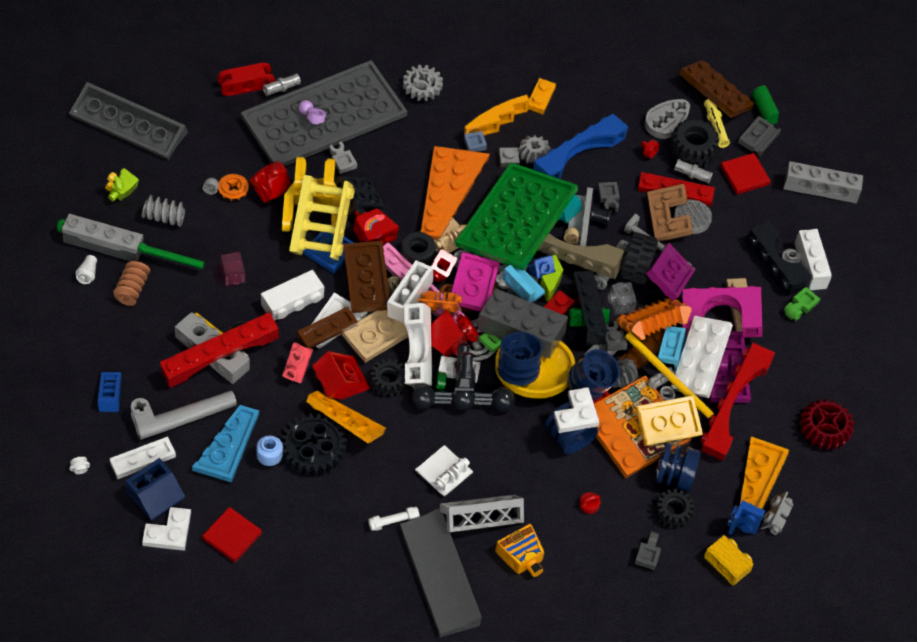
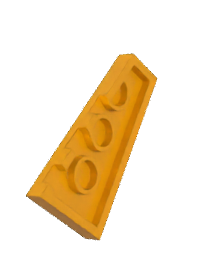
M319 391L309 394L306 402L312 405L314 409L321 411L368 444L382 436L385 432L386 427Z

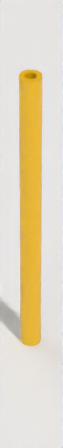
M631 332L625 336L685 397L694 396L696 407L708 419L714 415Z

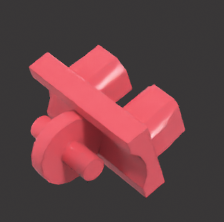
M294 342L282 376L302 383L313 349Z

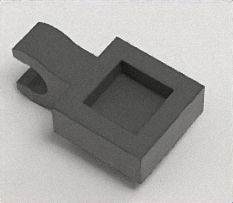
M651 531L648 543L641 542L635 564L655 570L661 548L655 547L659 536L658 533Z

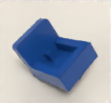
M551 255L534 259V264L528 265L529 273L537 279L543 275L555 272Z

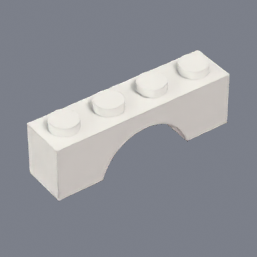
M424 303L405 304L404 324L410 341L409 359L405 363V384L411 387L421 384L432 386L431 307Z

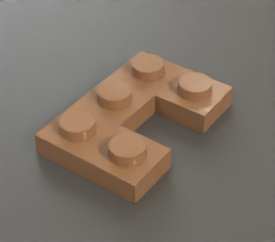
M684 184L647 192L654 235L658 241L694 234L690 214L671 218L670 207L688 203Z

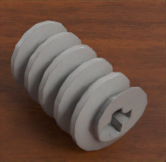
M150 195L144 204L142 218L147 216L149 220H152L155 217V221L159 222L162 219L163 223L170 221L171 225H175L177 222V225L180 227L184 221L185 209L182 202L175 206V200H172L171 204L168 205L167 198H165L163 203H160V197L153 201V196Z

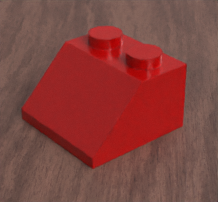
M328 351L312 365L316 372V377L321 381L324 392L329 398L342 400L370 388L353 356Z

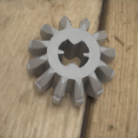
M534 134L533 138L527 135L520 142L518 152L521 160H526V165L529 163L533 164L537 158L548 154L550 146H548V140H543L542 136L537 138Z

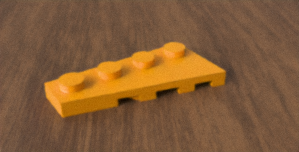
M751 436L740 504L743 500L763 509L789 454L788 449Z

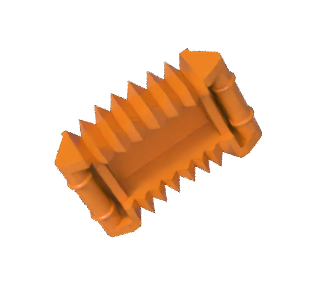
M664 298V302L658 300V304L652 302L651 306L645 305L644 309L639 307L638 311L633 309V314L627 312V316L621 314L616 319V322L626 333L631 332L636 338L643 340L646 338V335L651 336L650 332L654 334L655 330L660 332V328L666 330V326L671 328L672 325L676 326L677 323L682 325L688 323L692 309L687 304L681 303L678 300L672 301L670 298Z

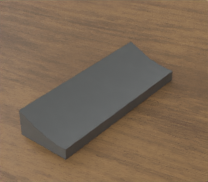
M86 82L69 112L73 118L168 160L182 139L188 134L185 125Z
M440 508L419 518L401 523L400 530L439 637L480 626L482 616L451 534L447 531V523L443 513L440 512Z

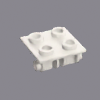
M445 445L415 469L444 497L473 473L468 467L470 464L468 459H459Z

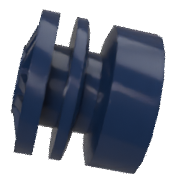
M512 332L506 335L500 344L499 376L504 381L513 385L521 386L533 383L540 373L543 349L541 341L536 336L527 332Z
M600 349L590 350L570 367L567 373V383L570 390L589 388L592 400L594 401L618 382L620 369L617 361L608 352Z
M567 402L549 415L545 426L551 435L557 438V443L565 454H572L590 444L598 435L599 428L597 426L559 433L554 419V412L572 409L571 403Z
M667 441L666 446L661 451L656 468V482L661 483L663 475L668 476L666 485L669 486L672 479L677 478L676 487L690 492L701 450L688 447L685 454L682 455L680 454L681 444H677L675 452H672L673 442Z

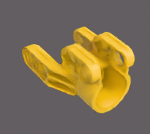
M304 157L296 158L295 181L284 196L282 231L290 232L293 227L294 205L299 203L303 177L306 175V160ZM327 159L325 161L324 178L316 179L317 184L337 187L334 183L335 159ZM316 192L313 195L312 201L316 204L340 207L341 196ZM332 214L331 225L336 226L337 214Z

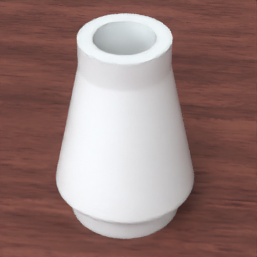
M92 255L86 256L83 263L76 270V279L80 283L89 284L95 279L96 257Z

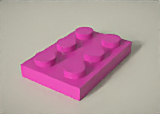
M462 252L451 292L462 296V303H458L461 307L482 311L491 297L500 262Z

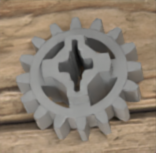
M418 65V69L411 67V71H406V75L403 77V89H406V94L411 93V98L416 96L418 101L421 98L427 101L428 97L434 99L435 95L439 96L443 86V78L440 77V72L435 73L434 67L430 70L428 65L425 68Z

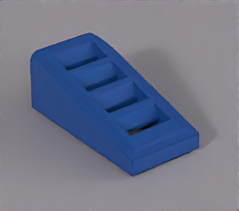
M101 372L98 393V408L100 412L119 411L121 372Z

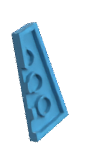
M239 405L225 423L222 431L215 436L209 448L207 447L202 453L199 461H196L192 466V471L232 483L258 419L259 410Z

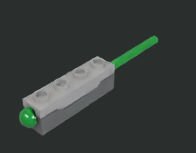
M69 214L67 219L59 220L56 225L57 230L63 234V242L124 260L138 262L143 252L203 269L205 262L147 246L144 244L143 234Z

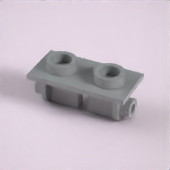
M788 492L773 497L770 502V510L763 517L764 522L761 530L768 527L774 535L782 531L786 522L784 518L788 517L793 507L792 499L786 498Z

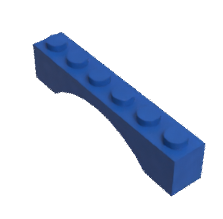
M614 114L607 118L604 117L597 124L589 126L584 132L576 134L571 140L563 142L558 148L550 150L545 156L537 158L533 163V170L561 179L564 166L570 158L590 148L615 146L625 139L629 127Z

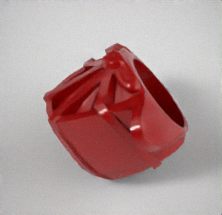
M274 161L258 171L249 181L251 186L254 185V190L264 203L280 197L291 186L288 170L278 161Z

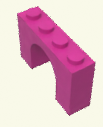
M761 287L683 289V303L692 309L688 323L683 325V328H686L687 337L694 316L704 317L708 310L719 305L731 306L741 314L743 337H762Z

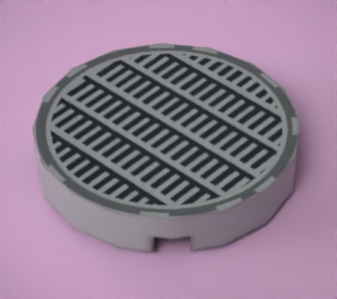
M688 200V203L676 207L674 218L690 214L694 234L702 233L708 229L712 214L704 203L697 200Z

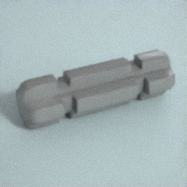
M667 367L675 375L676 372L672 370V367ZM659 372L647 381V385L651 389H656L667 382L668 379Z

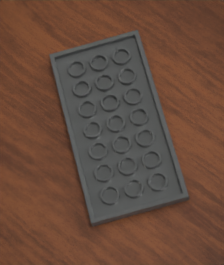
M370 60L241 112V118L270 162L278 161L285 167L295 163L297 157L307 158L329 149L330 145L336 146L340 141L343 143L407 116L408 111L375 64ZM304 100L310 101L314 108L326 112L325 121L318 125L310 123L306 118L307 115L300 113L299 104Z

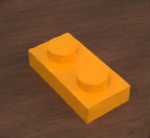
M539 78L529 99L528 109L544 114L556 89V84Z

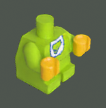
M125 168L121 170L119 177L114 172L110 173L107 178L110 182L105 186L108 191H111L108 198L111 201H115L116 198L122 200L128 197L137 188L139 179Z

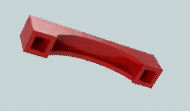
M269 312L161 361V372L169 388H172L187 381L197 371L220 358L242 349L258 345L263 346L279 339V328Z
M755 343L752 344L750 349H745L742 356L745 360L742 365L738 364L734 372L736 378L734 382L730 381L725 392L728 395L726 399L721 398L717 407L720 411L717 416L713 415L709 423L711 429L709 433H704L700 441L703 444L701 451L724 461L733 441V437L729 433L731 408L737 396L750 381L759 375H766L775 352Z

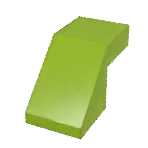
M552 255L555 272L541 277L540 286L545 291L544 297L547 302L552 299L563 273V268L556 255Z

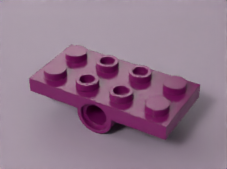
M740 331L730 332L710 394V402H720L721 398L726 399L728 395L725 392L730 381L734 382L736 378L734 372L738 364L742 365L745 360L742 358L745 351V341ZM749 383L743 388L734 403L750 402Z

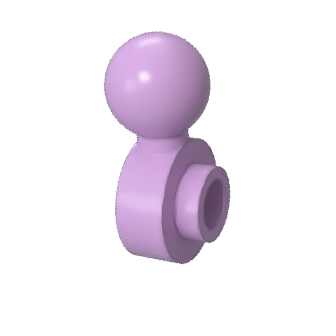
M304 100L299 104L300 113L307 115L306 118L310 123L318 125L325 121L326 112L314 108L310 101Z

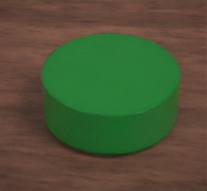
M438 371L435 391L443 392L446 384V373Z

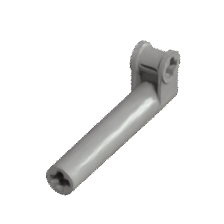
M228 391L154 416L148 401L143 398H137L131 403V418L139 439L143 440L235 407L237 402L234 393Z

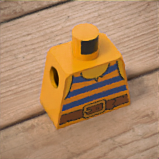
M531 524L497 541L495 552L517 574L528 569L531 575L536 577L543 572V568L539 563L543 560L544 550Z

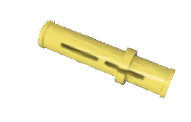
M707 99L704 102L708 113L707 119L715 127V131L718 132V146L720 148L727 147L730 141L721 120L722 114L717 106Z

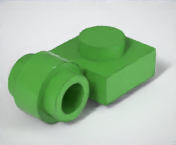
M805 287L785 307V315L789 319L797 321L803 314L801 310L808 313L819 303L820 298Z

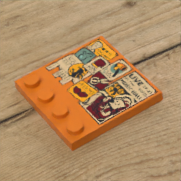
M646 375L594 404L599 419V433L596 438L625 478L659 460L661 451L667 444L666 442L644 446L635 407L664 401L656 389H651L647 385L649 379ZM692 438L672 441L671 451L676 450L677 444L683 446L690 442Z

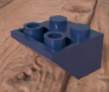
M160 458L125 480L127 494L151 521L185 499V495L172 471Z

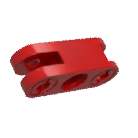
M268 63L224 70L217 76L222 94L225 96L262 90L263 85L275 82L274 76L270 74L272 69Z

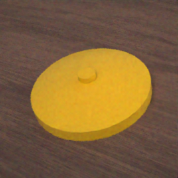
M560 341L550 359L544 356L541 357L539 377L533 383L521 386L510 384L499 376L500 348L498 349L495 361L497 376L503 385L514 393L529 398H547L561 393L568 387L567 373L570 367L575 364V359L570 349L562 341Z

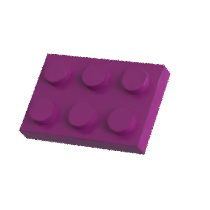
M668 243L663 247L646 274L652 282L659 286L664 295L674 301L679 297L695 270Z

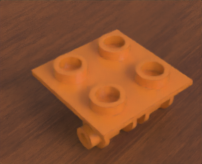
M436 291L423 292L422 299L418 298V302L431 307L432 312H436L437 309H445L450 313L462 311L458 304L462 303V296L458 293H448L447 299V292H444L443 301H441V292H438L437 296Z

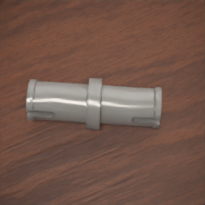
M294 74L286 78H277V81L263 85V92L266 96L280 91L285 92L288 88L300 85V77L298 74Z
M678 159L674 169L689 175L691 179L696 178L709 184L713 175L712 172L701 169L696 164L691 165Z

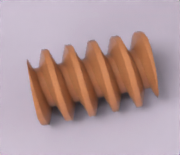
M128 262L113 291L115 298L124 305H135L136 300L139 298L138 293H141V287L145 285L144 281L148 278L147 275L150 273V268L141 262Z

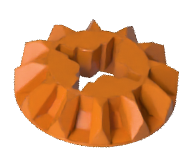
M238 174L226 175L218 183L219 194H222L224 199L229 198L231 201L233 199L240 200L242 196L245 197L249 190L247 180ZM230 186H231V187L237 186V190L233 189V190L231 191V190H230Z

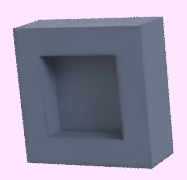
M482 131L464 134L463 139L468 151L477 152L487 149Z

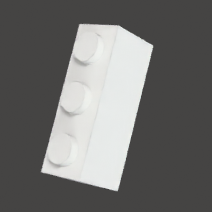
M818 229L801 230L798 232L794 244L796 250L801 255L800 263L811 276L808 289H827L832 275Z
M417 260L414 262L387 302L388 317L404 323V305L419 303L418 298L422 299V293L426 292L433 283V267Z
M311 270L261 293V305L266 313L270 312L274 321L283 319L288 314L300 311L305 306L317 303L324 298V286L314 271Z

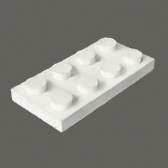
M694 316L675 376L696 396L710 397L733 326L730 322ZM673 384L671 385L674 391L680 392Z

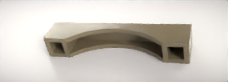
M550 233L537 250L547 255H556L558 259L564 260L569 264L578 265L586 270H591L613 279L620 272L625 258V250L608 244L600 246L573 245L555 238Z

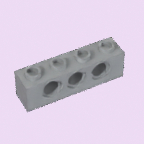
M789 161L783 189L857 203L862 191L863 175Z
M192 312L175 326V337L189 349L220 335L217 329L208 326L202 317H197ZM237 351L209 365L231 384H234L250 370V359L245 352Z

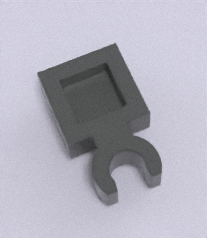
M617 182L598 183L597 188L600 202H605L604 210L608 211L609 207H613L615 212H618L620 196Z
M614 321L613 327L607 326L605 340L607 351L627 349V341L623 330L618 331V323Z

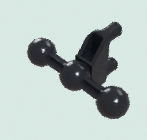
M458 343L457 361H455L453 367L454 390L452 392L434 391L430 386L421 384L414 387L411 391L410 401L413 406L422 410L428 409L433 403L452 404L453 407L461 411L469 410L476 404L492 405L497 411L505 412L515 405L516 397L514 392L507 387H499L493 393H475L476 374L473 368V353L469 352L470 344Z

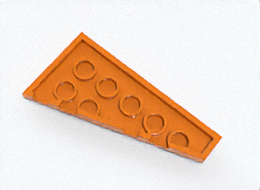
M434 146L421 232L430 235L433 240L442 237L452 217L455 216L460 204L463 203L472 188L475 179L480 175L484 164L489 160L490 154Z

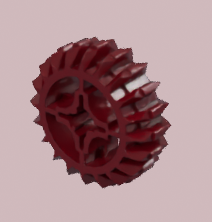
M827 398L823 402L820 399L816 400L815 403L811 402L809 406L804 408L800 417L801 434H806V440L811 439V444H818L819 449L825 446L827 450L830 447L836 450L838 446H844L845 442L850 440L854 432L852 414H848V408H842V403L839 405L835 404V399L832 402H829ZM812 418L816 420L817 426L814 425ZM837 422L841 426V431L838 429L839 426L837 425Z

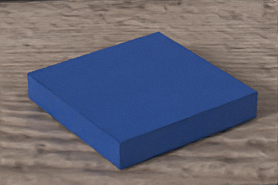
M320 232L311 242L332 245L334 234ZM343 236L342 245L354 243ZM311 249L303 250L304 255L333 274L343 265V260L345 259L344 249L342 256L339 257V261L332 259L330 252Z

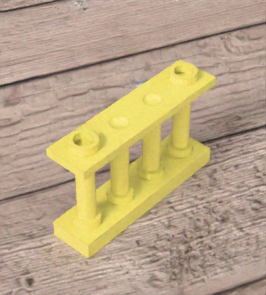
M304 175L289 249L290 252L297 255H302L305 249L330 252V257L339 261V257L342 256L344 249L342 241L350 199L354 197V188L351 183L344 181L343 188L319 185L312 176ZM316 192L340 195V207L316 204L312 201L313 195ZM317 211L337 214L336 226L310 222V213ZM314 230L334 233L333 244L307 241L305 239L306 232Z

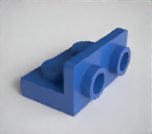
M742 500L740 506L735 505L727 524L730 527L728 534L732 535L737 526L743 532L755 535L765 510Z

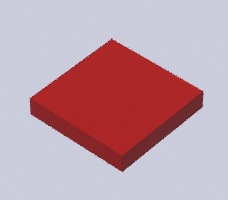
M754 153L722 162L720 165L736 195L770 185L771 181Z
M229 507L203 534L202 539L235 563L262 534V530Z

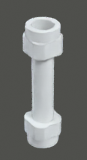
M417 507L406 508L405 512L382 518L379 515L368 519L371 531L381 530L384 525L404 520L411 521L419 518L420 515Z

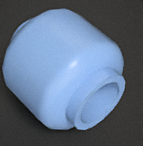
M271 435L262 437L256 446L257 459L266 466L278 464L283 456V444L280 439Z

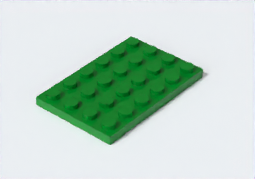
M511 162L456 239V247L524 271L578 191V185Z

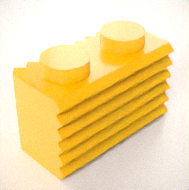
M725 535L708 547L704 556L733 586L750 573L754 565L752 558L747 553H742L738 549L736 542L731 538L728 539Z

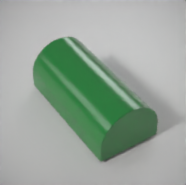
M763 85L756 88L751 95L762 118L771 124H777L779 112L767 87Z

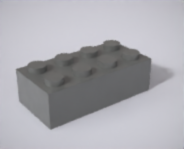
M495 289L479 314L478 330L490 333V335L503 339L512 332L530 333L541 341L543 346L542 356L550 359L566 332L568 317Z

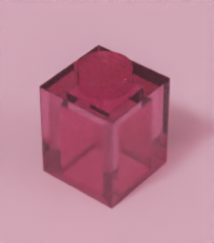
M240 252L221 255V269L225 284L237 285L245 282V269Z

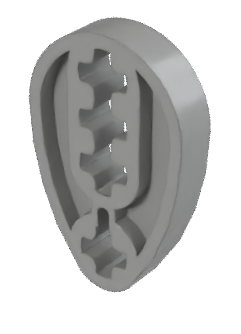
M684 99L670 100L651 108L645 119L647 132L659 139L671 138L674 128L678 126V123L684 122L687 119L690 109L689 102Z

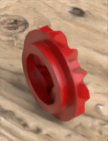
M459 314L456 321L463 333L471 342L478 341L477 336L479 334L466 315Z

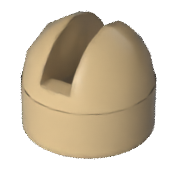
M574 227L568 228L564 233V241L569 244H576L579 241V231Z

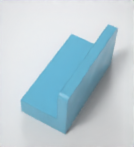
M511 265L504 269L502 279L520 298L534 302L544 295V289L525 270L514 269Z
M666 326L658 359L662 363L674 364L675 372L687 340L686 328H670Z

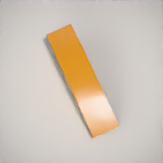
M528 96L517 97L489 109L467 124L464 134L482 131L483 135L499 132L500 125L514 121V115L528 112Z

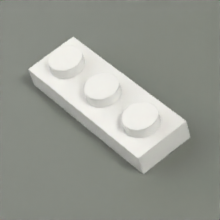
M165 437L110 458V464L117 479L142 470L158 458L163 462L175 458L176 453L169 438Z

